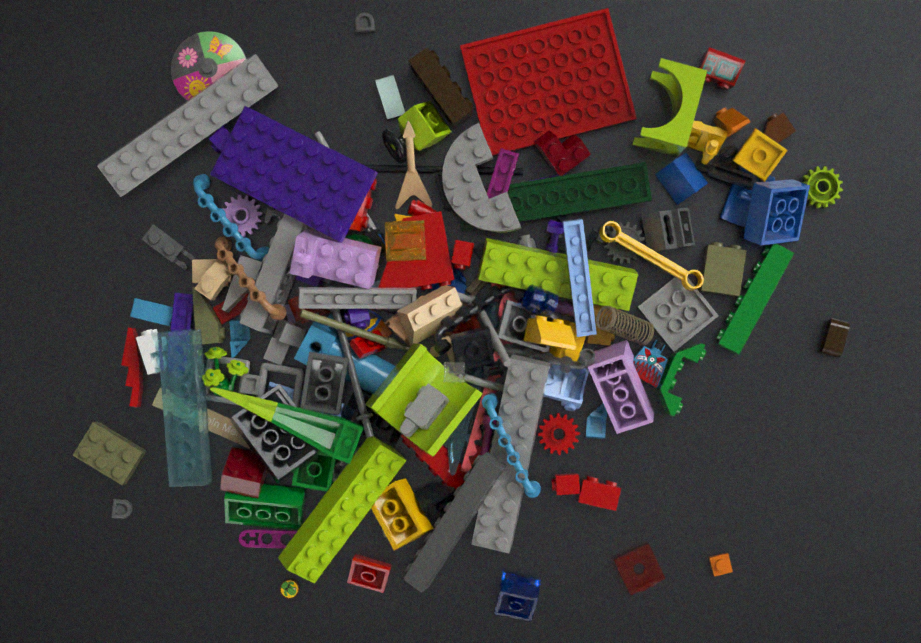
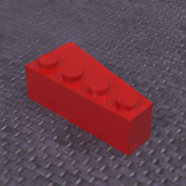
M403 434L401 435L403 438L402 442L408 448H413L416 452V457L422 463L425 461L430 466L428 469L434 476L439 475L443 479L441 483L444 486L457 489L465 482L463 478L468 471H461L462 464L444 445L441 446L433 457L421 450Z

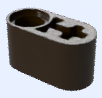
M829 318L820 352L840 358L845 347L850 323Z

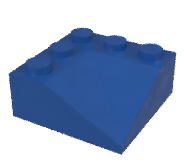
M793 179L754 183L744 239L758 245L799 241L810 185Z

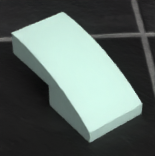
M394 75L375 80L387 119L403 115L405 110Z

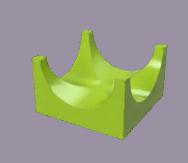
M661 58L658 67L666 70L669 74L652 71L650 80L657 82L667 91L672 103V115L669 123L657 128L642 127L640 136L645 138L634 137L632 145L677 157L687 147L707 70Z

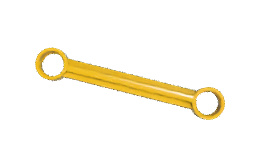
M609 221L600 228L599 234L603 241L608 243L615 241L680 279L685 289L693 291L702 286L704 278L700 271H687L621 232V227L618 223ZM606 226H612L615 229L616 236L614 238L606 236L604 231ZM688 274H693L697 277L698 284L695 287L688 283Z

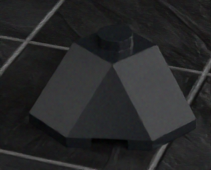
M429 484L414 493L421 509L433 527L437 519L445 514L443 511L445 506L454 500L455 496L453 494L456 491L454 487Z

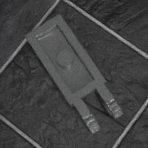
M154 224L142 238L144 242L184 270L188 268L187 265L178 260L177 257L182 253L189 260L195 259L192 254L184 249L185 247Z

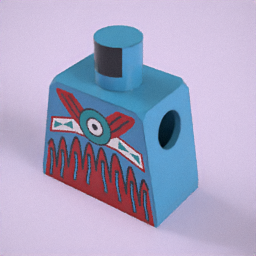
M655 340L651 349L642 346L634 355L633 360L640 380L654 388H658L668 361L666 357L661 355L666 345L658 340Z

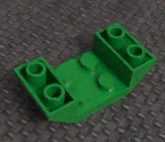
M694 344L671 353L659 386L656 388L666 414L675 416L676 413H680L683 403H681L682 398L668 393L669 389L672 390L675 386L676 379L674 377L676 372H680L684 365L682 359L692 363H698L699 360L702 361L706 353L704 349L705 344Z

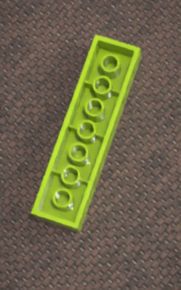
M489 238L485 239L477 273L479 280L572 299L567 255ZM588 259L593 304L612 306L616 309L629 311L638 278L636 270Z
M374 436L367 438L353 456L351 463L347 464L279 555L278 559L286 570L315 583L407 460L396 449Z

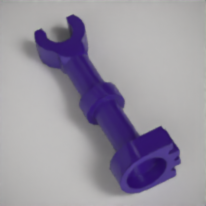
M550 220L546 231L552 233L546 250L556 253L559 235L564 233L563 223Z

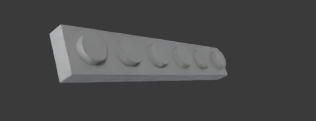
M299 287L298 307L299 309H401L416 301L417 290L416 288Z

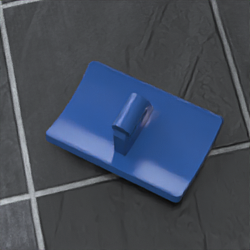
M739 166V171L753 175L742 166ZM769 175L765 182L775 181V177ZM757 177V182H764ZM732 184L720 218L745 228L752 190Z

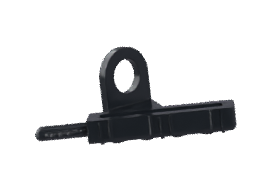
M736 145L727 146L720 151V163L713 162L712 165L710 163L705 165L700 160L696 161L695 164L696 169L700 172H708L709 176L748 190H752L754 183L757 182L756 176L736 170L737 163L733 161V158L738 153ZM733 150L730 154L724 155L727 151Z

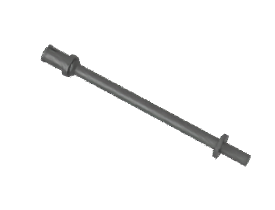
M327 309L333 314L334 320L342 322L340 309ZM337 329L344 357L348 358L347 369L360 413L356 420H362L366 438L374 436L369 418L373 417V413L367 412L346 332Z

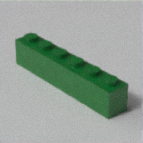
M777 243L764 247L761 253L764 255L762 260L756 262L752 270L754 272L752 278H748L743 286L745 288L743 295L737 297L734 303L736 305L734 311H730L725 319V322H727L725 328H721L716 336V339H718L716 344L734 354H740L794 255L792 251Z

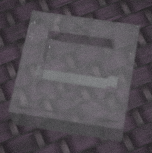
M444 362V382H465V363Z

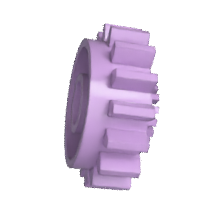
M238 195L237 200L230 197L231 203L225 202L227 208H223L226 212V218L238 226V232L243 237H246L247 232L253 235L252 230H259L257 224L263 222L259 219V216H263V213L258 211L261 206H255V199L249 201L248 195L244 199L241 195ZM245 211L246 218L239 221L237 218L238 213Z

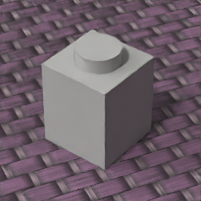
M282 319L279 320L273 337L280 342L300 348L306 336V329L298 324Z
M272 337L263 359L268 360L267 363L284 365L291 345L280 342L275 337Z

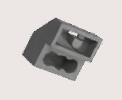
M689 208L658 211L641 215L646 246L653 251L662 252L695 245ZM664 216H666L668 221L667 226L669 228L671 244H669L667 241V233L665 231V223L663 220Z

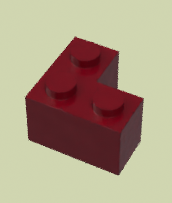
M547 131L534 141L552 171L558 176H563L591 155L582 139L576 135L570 136L561 143L555 134Z

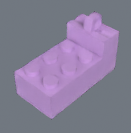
M306 229L296 236L290 274L305 278L315 275L369 289L375 282L381 247L344 238L341 243L322 232Z
M625 340L594 351L595 360L593 364L588 365V369L616 433L652 423L654 410L633 364L634 355L628 341Z

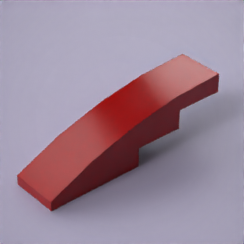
M128 327L121 365L129 367L125 386L133 387L129 406L141 407L143 361L136 337H138L136 328Z

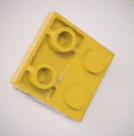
M694 121L687 147L702 151L703 158L701 162L706 165L719 152L728 131L703 124L700 121Z

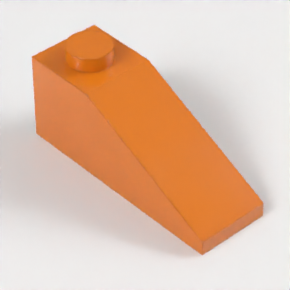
M726 107L716 112L717 116L713 119L716 127L728 131L726 138L750 123L749 118L734 108L727 110Z

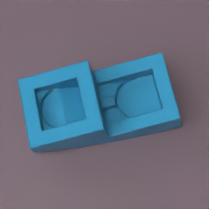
M134 298L130 317L170 326L173 307Z

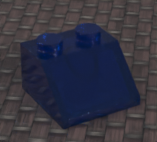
M503 573L494 614L532 622L539 598L541 581Z

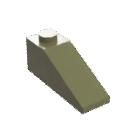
M192 287L196 345L223 343V339L226 336L225 328H222V324L208 299L196 291L195 287Z

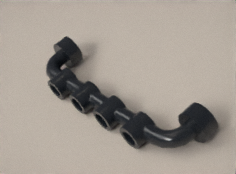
M497 286L491 287L488 290V297L483 299L482 296H477L472 301L474 306L467 309L466 306H462L457 310L456 314L458 316L454 319H451L450 316L442 319V326L434 335L436 343L434 349L439 355L447 353L452 345L447 339L442 340V335L453 331L460 323L467 322L477 312L484 311L494 301L501 300L506 293H514L513 298L519 304L524 303L530 297V293L525 289L511 286H503L500 289Z

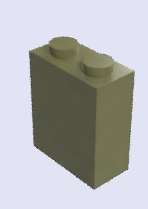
M711 242V245L705 246L701 272L704 281L702 286L699 287V291L734 297L740 296L747 250H741L742 246L730 245V248L722 247L723 243Z

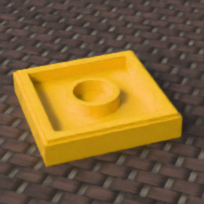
M755 128L733 158V161L765 182L788 150Z

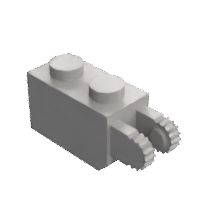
M429 383L420 388L417 393L418 397L405 408L404 415L406 419L400 427V432L406 437L412 436L418 428L422 430L428 429L449 402V399Z

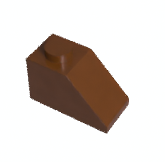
M776 112L767 118L769 122L764 125L762 133L779 143L796 132L784 112L780 115Z

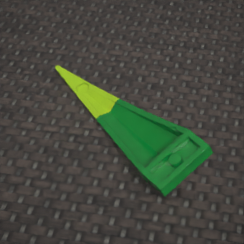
M210 388L211 391L268 420L330 457L349 464L351 463L364 429L363 425L342 417L220 388Z

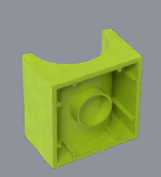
M413 343L365 405L400 432V427L406 419L404 415L405 408L410 402L415 401L418 397L417 393L422 386H426L429 383L449 399V402L431 426L425 430L418 428L412 436L406 437L425 453L434 457L481 397L482 393L464 382L454 373H448L450 370L436 360L422 344Z

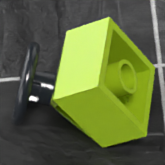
M430 100L414 105L398 118L399 135H396L389 129H385L382 132V139L391 156L397 162L405 163L407 154L405 151L406 139L403 138V133L407 121L410 122L415 132V137L413 138L414 149L419 151L436 145L452 131Z

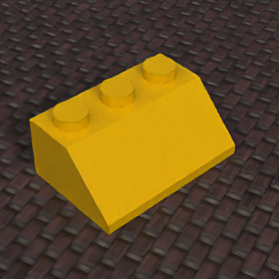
M406 478L395 481L387 486L371 507L393 550L403 547L434 529L421 509Z

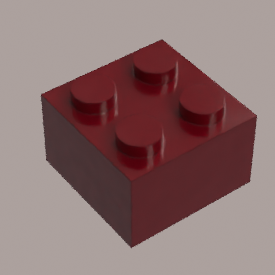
M236 447L231 448L222 472L220 490L258 499L267 470L253 451Z

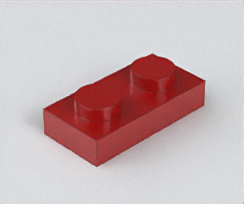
M379 330L372 332L374 334L383 336ZM362 337L354 338L349 343L360 359L386 349L385 345Z

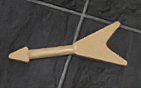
M407 121L403 133V138L406 139L408 170L406 171L396 202V209H399L412 195L417 196L426 205L432 207V201L415 169L413 142L415 132L409 121Z

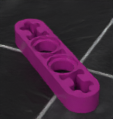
M245 529L239 535V542L244 547L285 549L287 545L281 542V536L288 534L292 539L297 531ZM247 533H249L250 537H256V533H259V544H256L257 540H250L249 543H246L243 537ZM268 533L272 536L270 544L263 543V534Z

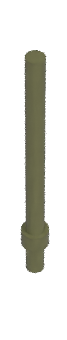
M301 309L299 314L300 317L383 344L391 350L395 348L407 352L410 348L409 345L398 342L395 338L389 336L386 338Z

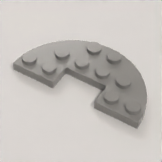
M477 123L460 134L447 152L442 172L445 195L456 214L477 229L497 233L522 229L507 192L490 199L487 196L476 166L492 160L493 156L480 124Z

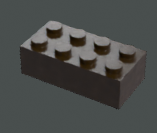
M426 47L408 60L410 69L453 129L472 116L473 104L468 97L463 98L461 95L462 89L456 81H451L450 72L445 65L441 67L439 57L434 50L430 51Z

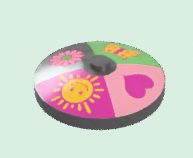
M213 31L196 33L185 39L173 55L171 76L174 86L179 94L188 101L246 60L245 54L240 46L227 35Z

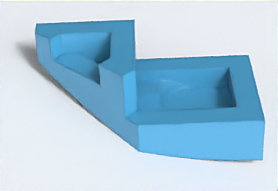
M241 319L229 321L231 358H234L251 338L250 327L241 324Z
M604 403L587 417L585 438L605 439L607 410Z

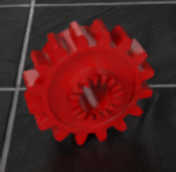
M559 413L556 414V417L550 414L548 421L543 419L544 426L539 425V428L542 429V432L537 433L538 436H542L539 443H545L543 447L545 450L551 448V454L555 450H557L558 455H561V450H564L567 454V448L574 449L575 447L572 443L579 442L575 438V436L580 435V432L575 431L578 425H572L574 419L567 420V414H564L563 417H560ZM556 429L563 430L564 435L561 439L554 438L553 434Z

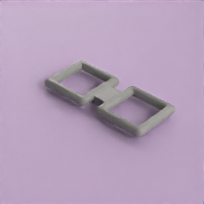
M224 356L218 359L219 364L225 365L230 363L231 360L241 361L250 370V362L248 360ZM207 359L205 372L208 369H213L214 359ZM262 363L259 375L249 374L248 371L247 374H243L240 377L238 393L245 395L246 393L254 394L257 398H260L265 392L268 371L296 375L292 401L297 407L300 406L304 370L302 368ZM203 381L201 395L203 400L238 405L224 397L210 393V387L205 386Z

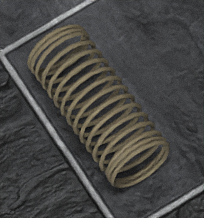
M612 306L602 307L597 314L596 324L601 330L642 346L648 344L653 338V324L634 315L625 313ZM605 309H607V310L603 313V315H602V317H601L600 324H599V318H600L601 313H602ZM611 310V311L606 315V317H605V319H604V328H603V327H602V319H603V316L605 315V313H606L607 311ZM612 312V314L608 318L607 326L605 327L606 318ZM644 325H646V333H645V336H644V338H643L641 341H639L640 338L643 336V333H644V329H645V326H644ZM643 326V332L638 339V336L641 332V327ZM648 326H649V335H648L647 339H646L644 342H642V341L645 339L646 335H647Z

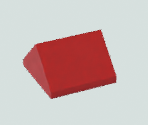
M355 554L347 583L384 593L392 564Z

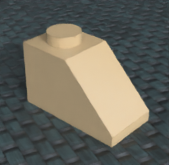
M218 259L203 275L195 290L214 301L232 275L228 272L227 262Z

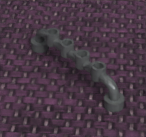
M492 342V348H493V350H494V351H497L496 348H495V346H494V344H493V342ZM512 344L504 346L509 358L514 354L550 362V368L552 364L558 365L564 373L570 372L571 368L584 369L588 365L593 364L595 360V352L587 348L580 351V362L572 361L568 356L558 358L549 352L540 354L535 353L531 348L522 350L515 348Z

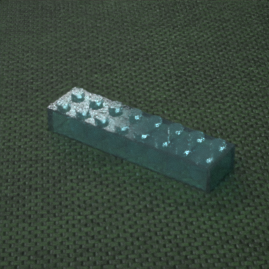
M201 328L163 330L158 332L157 336L169 487L208 485L212 482L206 388L202 380V376L205 374Z

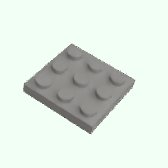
M677 277L671 279L637 307L645 318L653 324L654 329L673 352L719 316L698 289L693 291L685 289L681 280ZM687 277L688 283H689L691 286L695 287L694 284H693V283L690 281V279Z

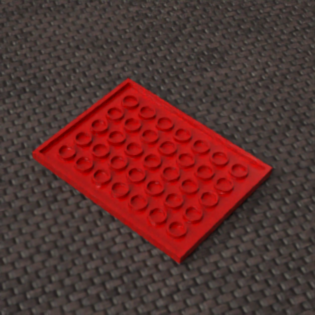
M608 8L460 45L480 127L492 156L499 155L500 148L515 151L535 146L534 141L547 131H551L558 139L637 119Z

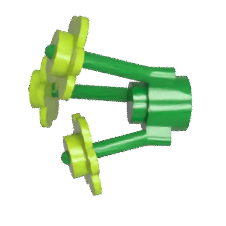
M213 347L204 353L207 359H214L215 370L208 369L205 375L202 376L204 385L207 387L213 385L215 388L228 391L234 390L237 375L243 376V374H247L249 371L245 367V363L231 360L226 365L228 372L232 374L231 381L229 382L221 373L218 361L219 358L227 355V352L219 347Z

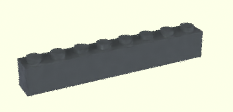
M489 452L478 455L474 460L473 464L475 466L473 470H469L463 478L464 484L462 487L459 486L453 494L455 496L454 500L445 506L443 510L445 514L437 519L434 524L435 530L427 535L424 540L426 544L423 548H419L414 556L416 560L414 563L411 562L405 570L407 574L403 580L421 593L429 588L507 466Z

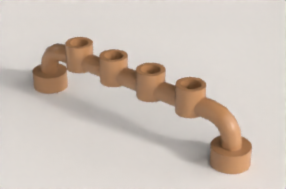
M226 237L217 238L214 244L218 251L217 258L227 262L228 272L239 277V285L250 291V299L259 302L269 312L272 319H284L287 313L286 308L280 304L271 305L266 300V294L255 286L254 279L245 274L243 265L233 259V253L230 251L232 248L231 240Z

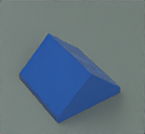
M687 152L655 174L676 205L708 184L701 172L696 169L697 167Z

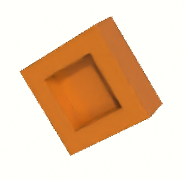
M727 552L709 557L714 577L733 572Z

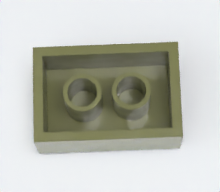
M96 421L92 422L73 456L117 483L125 485L133 475L146 450Z

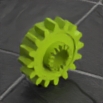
M817 166L814 168V171L810 169L807 171L808 175L802 177L805 180L802 183L810 185L807 197L810 200L809 206L816 203V208H820L821 204L824 208H827L828 202L833 205L835 204L834 199H840L838 193L843 191L840 188V184L843 181L838 180L840 175H835L833 168L828 171L827 166H823L821 170ZM821 182L825 185L824 192L818 189V183Z

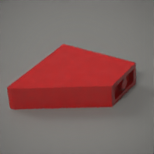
M442 212L403 218L378 288L420 287L421 290L431 289L432 284L439 283L440 287L451 285L454 275Z

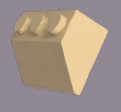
M445 285L398 310V316L410 345L419 343L435 334L442 326L441 321L443 318L450 316L451 319L457 317L456 312L462 307V303L456 288Z

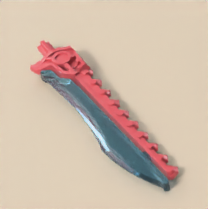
M491 282V287L497 286L500 289L501 287L506 286ZM512 292L506 293L499 302L497 316L500 321L506 300L516 302ZM494 301L488 305L486 314L493 327L497 329L499 323L495 315L497 302ZM500 339L501 343H502L504 346H505L506 344H513V343H510V342H507V341H504V340ZM494 351V361L501 359L498 352ZM482 367L469 369L468 375L483 379ZM489 376L486 380L495 382V378H500L501 376ZM466 382L470 386L476 388L477 390H480V386ZM483 388L471 434L467 432L475 404L449 436L448 460L450 475L456 474L465 441L468 444L461 465V471L466 472L472 468L469 456H474L477 453L474 441L480 440L482 437L479 426L484 425L482 423L483 415H486L482 399L486 394L495 393V390Z

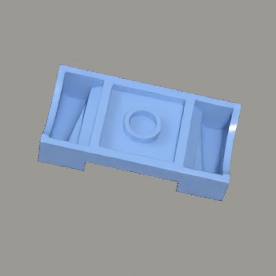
M552 364V367L549 369L544 397L561 401V405L564 406L565 410L575 411V409H579L582 405L589 369L579 370L571 368L570 372L564 373L560 370V366Z

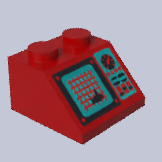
M709 47L703 54L699 68L707 70L705 83H710L711 81L716 83L719 88L728 90V88L732 89L735 86L745 60Z

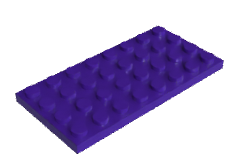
M247 106L244 107L210 173L211 176L341 243L378 172Z

